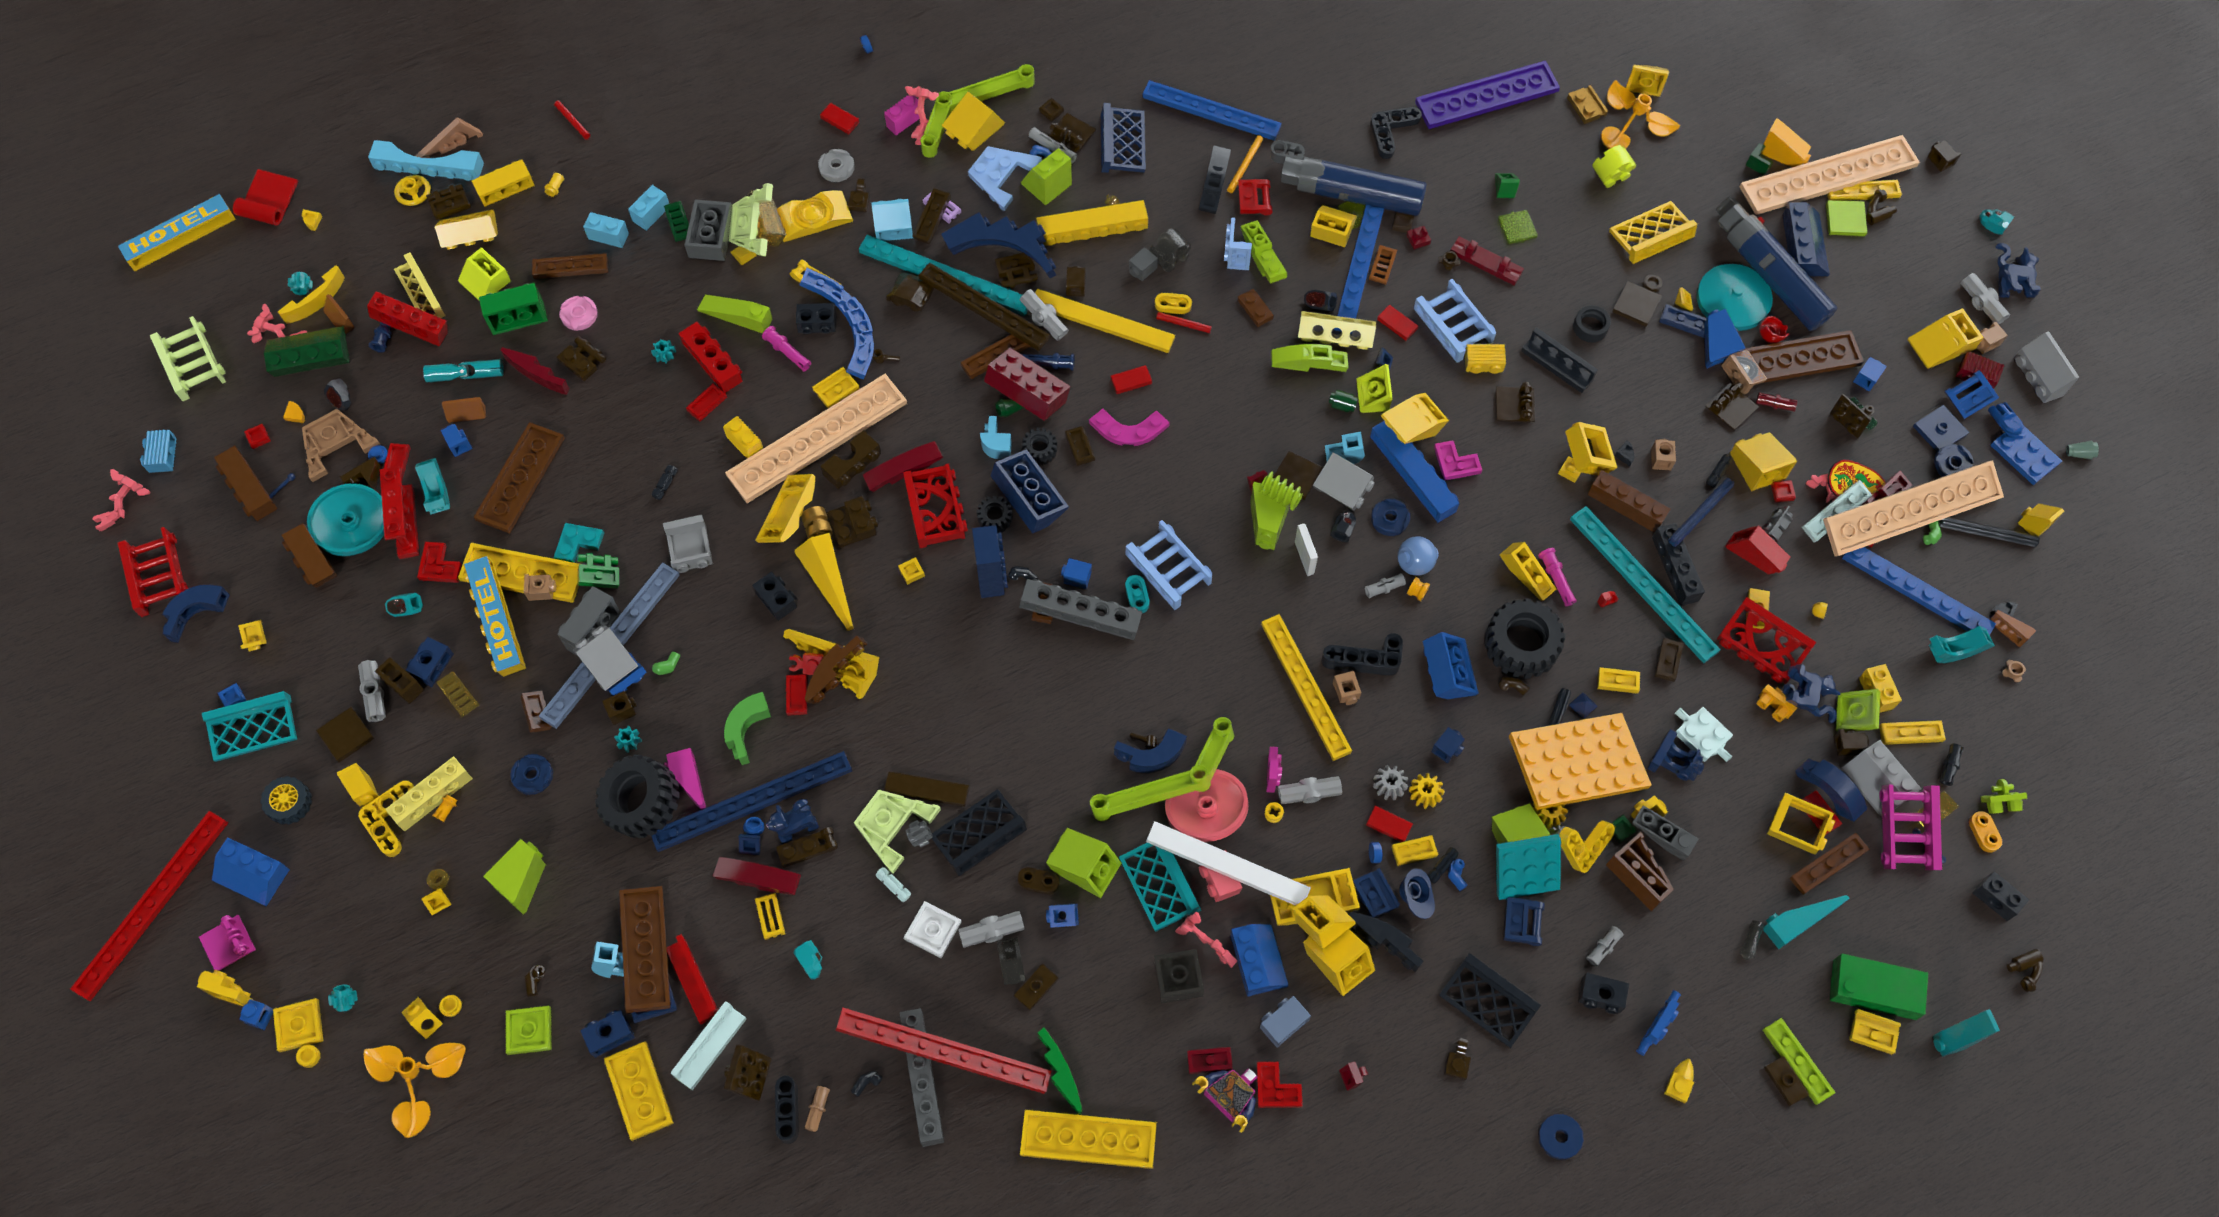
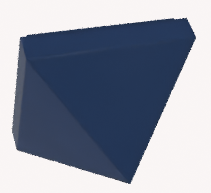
M1382 347L1375 363L1379 367L1387 364L1390 372L1393 357Z
M1584 692L1569 704L1583 720L1598 707Z
M739 834V853L760 855V836Z

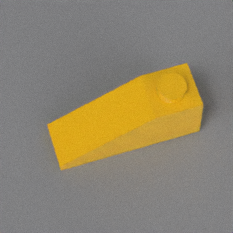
M1525 542L1512 543L1499 554L1509 570L1540 601H1544L1557 590Z

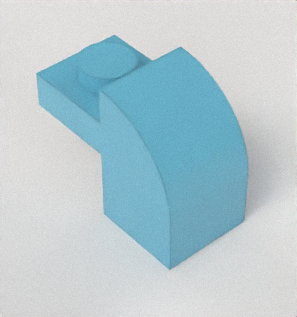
M989 416V423H985V433H980L982 449L991 458H1007L1011 456V434L997 433V416Z
M1361 432L1342 435L1341 443L1325 445L1327 461L1334 452L1352 464L1360 462L1365 456Z
M596 942L591 967L594 973L610 978L611 975L624 976L623 953L617 952L618 945Z

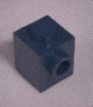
M1448 727L1434 744L1431 752L1448 764L1454 755L1458 757L1465 748L1462 746L1465 739L1459 731Z

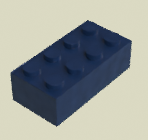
M996 525L972 528L981 598L1005 595L1004 588H1008L1001 532L997 533Z

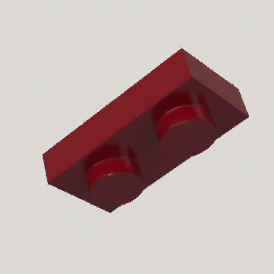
M1231 1047L1187 1051L1189 1074L1233 1070Z

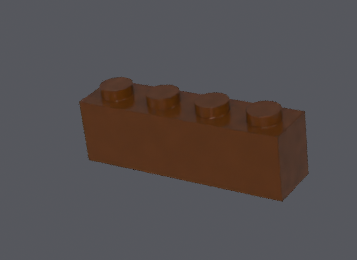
M235 445L214 457L218 463L215 466L222 476L225 474L227 477L224 479L225 483L230 489L234 488L236 492L233 495L239 503H244L245 506L242 509L248 517L253 516L256 521H259L278 509Z
M1603 470L1592 484L1588 493L1590 497L1654 533L1657 527L1662 525L1671 510Z

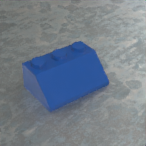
M1440 632L1423 641L1424 654L1427 657L1429 666L1428 671L1432 678L1433 691L1437 697L1454 699L1479 694L1465 639Z
M227 837L215 856L212 881L267 906L290 869L281 862Z
M1251 924L1231 930L1230 937L1247 997L1289 986L1271 925Z

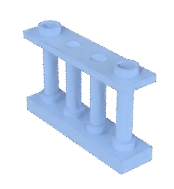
M1453 279L1449 280L1447 292L1431 301H1426L1423 296L1416 298L1414 310L1456 363L1463 360L1467 344H1474L1483 338L1489 344L1493 343L1496 335L1495 328L1486 321L1464 294L1461 286L1456 284ZM1451 297L1458 304L1440 315L1433 310V307ZM1464 311L1468 319L1458 325L1448 328L1443 322ZM1473 324L1480 331L1463 342L1458 341L1454 336Z
M1161 520L1159 522L1160 532L1140 547H1136L1132 542L1126 545L1125 555L1170 606L1176 610L1181 606L1183 593L1201 580H1204L1208 586L1211 584L1212 572L1209 567L1203 566L1175 535L1172 526L1166 525ZM1166 538L1172 546L1155 559L1148 561L1144 553ZM1176 552L1185 559L1166 574H1160L1156 570L1157 566ZM1191 566L1197 574L1180 587L1173 589L1169 581Z

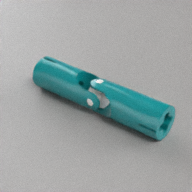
M501 359L463 362L458 365L450 363L425 365L423 373L426 382L450 381L459 376L462 379L498 377L504 375V368H500L504 366ZM468 364L472 365L475 369L473 376H469L470 368Z

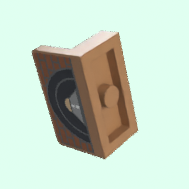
M1748 350L1729 355L1722 364V368L1732 383L1740 382L1742 384L1741 392L1743 394H1747L1754 385L1765 382L1767 379Z

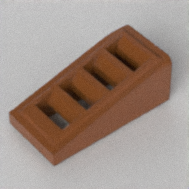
M1382 245L1379 246L1369 280L1387 284L1397 250ZM1380 255L1390 257L1391 260L1382 258ZM1378 261L1388 263L1389 266L1380 264ZM1376 267L1386 269L1387 272L1376 269ZM1374 273L1384 275L1385 278L1376 277Z
M1999 610L1989 619L1995 622V627L2018 647H2021L2036 632L2034 628Z

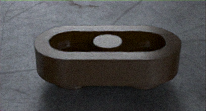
M1026 867L1018 874V883L1025 890L1053 894L1059 888V879L1052 872ZM1026 875L1032 876L1030 880L1024 879ZM1051 879L1052 883L1050 885L1045 884V880Z

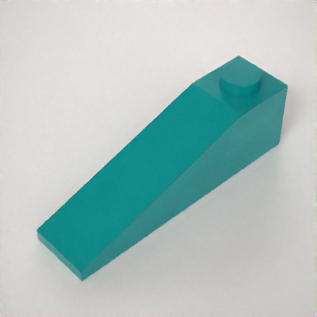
M1845 895L1789 910L1779 916L1775 913L1765 920L1768 924L1762 929L1776 947L1780 949L1850 898Z
M1989 1009L1933 1036L1934 1045L1943 1057L1965 1050L1995 1034L2000 1029Z

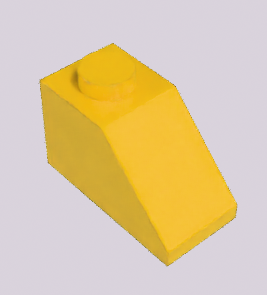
M2037 504L2033 509L2029 506L2021 513L2023 518L2018 524L2029 534L2040 536L2064 513V510L2044 504Z
M357 763L337 772L351 798L359 806L367 805L379 797L370 776Z

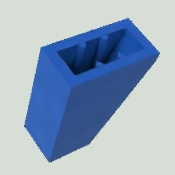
M1726 309L1710 312L1704 322L1706 368L1726 361L1731 354L1745 350V346Z

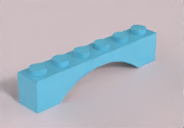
M374 140L368 157L373 168L377 170L407 172L416 175L425 174L433 177L442 176L450 179L459 178L467 181L478 178L484 165L479 152L461 150L445 157L420 158L404 153L392 142Z

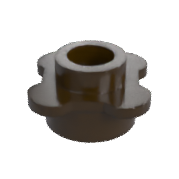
M1452 251L1445 252L1438 259L1439 263H1442L1445 266V270L1448 271L1452 270V267L1460 265V259Z

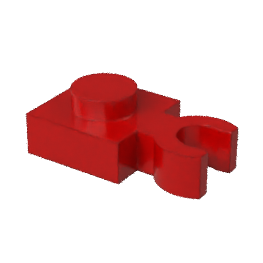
M804 653L803 658L796 654L791 655L789 660H795L797 665H791L789 670L797 671L801 668L803 669V674L813 675L825 654Z

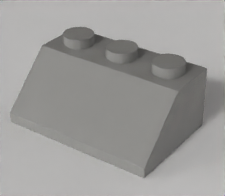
M2049 331L2022 347L2014 357L2016 364L2021 368L2027 381L2031 383L2037 396L2043 403L2063 397L2079 378Z
M1881 740L1865 749L1841 768L1881 818L1882 802L1879 799V792L1882 789V785H1893L1894 792H1919L1922 789ZM1894 800V809L1907 800Z

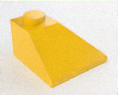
M1633 65L1625 88L1632 92L1660 97L1669 71L1660 67Z

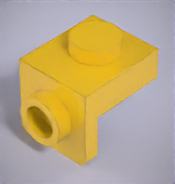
M261 620L238 625L243 645H240L241 649L248 648L249 652L261 649L260 645L267 644Z
M1654 795L1646 802L1642 799L1635 804V810L1631 816L1635 819L1643 805L1662 817L1668 811L1663 801L1657 799Z

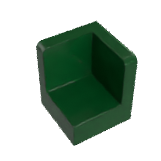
M1759 143L1750 154L1746 166L1764 176L1773 165V161L1762 155L1766 146Z

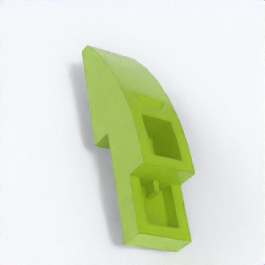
M1258 220L1241 225V231L1246 243H1252L1251 255L1262 276H1266L1270 283L1287 278V272L1273 251L1272 243Z
M1302 344L1271 350L1272 367L1307 372L1310 367L1346 372L1348 369L1347 352L1333 351L1331 345Z

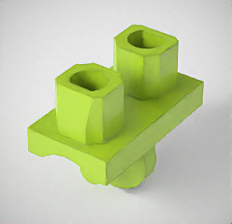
M1999 779L1996 786L1991 787L1992 792H1998V794L1981 796V802H1987L1988 811L1993 814L2003 813L2002 801H2007L2008 811H2022V799H2027L2026 792L2009 793V790H2014V785L2008 784L2005 779Z

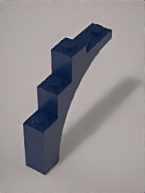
M980 212L941 234L953 255L977 246L998 245L1010 247L1034 259L1044 269L1050 279L1056 276L1053 270L1056 268L1051 258L1047 259L1045 255L1048 253L1043 244L1046 242L1043 236L1046 233L1042 225L1037 226L1034 220L1018 229L1014 220L1010 222L1007 216L991 225L987 217H982Z

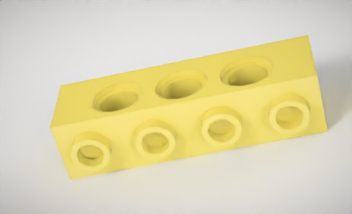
M1302 311L1298 338L1307 342L1319 340L1323 344L1339 343L1338 345L1343 347L1354 345L1359 349L1367 350L1373 347L1376 322ZM1320 325L1323 327V331L1315 332L1313 327ZM1340 328L1342 333L1334 335L1332 329ZM1357 330L1360 332V336L1354 338L1350 333Z
M453 756L385 810L396 824L406 831L440 805L443 801L442 797L445 798L446 794L449 796L453 795L473 778Z

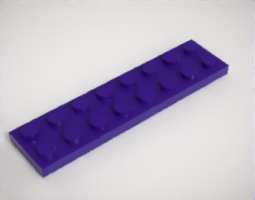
M1542 61L1416 97L1415 103L1421 110L1428 129H1432L1559 92L1560 86L1547 62Z

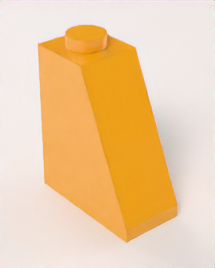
M1776 118L1763 144L1766 147L1762 155L1792 168L1806 164L1811 156L1808 154L1811 146L1781 120Z

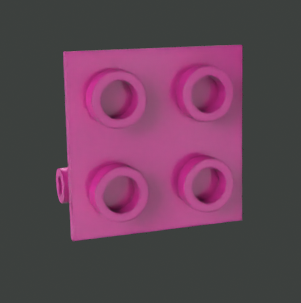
M229 915L222 917V922L219 926L199 936L214 970L220 971L256 950L239 915L233 918Z

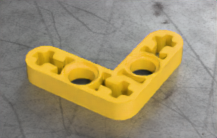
M409 781L399 782L359 811V819L379 849L388 857L398 855L402 845L384 819L389 814L382 805L388 798H391L394 803L397 800L394 794H397L399 798L403 796V789L405 787L408 791L411 790L414 785ZM368 812L372 813V817L376 820V822L372 823V821L369 818H367ZM380 826H384V834L376 836L375 830ZM388 839L393 844L394 849L389 850L384 840Z
M1600 821L1585 842H1583L1577 830L1569 827L1561 830L1559 834L1561 847L1574 870L1586 873L1614 835L1615 827L1612 823Z

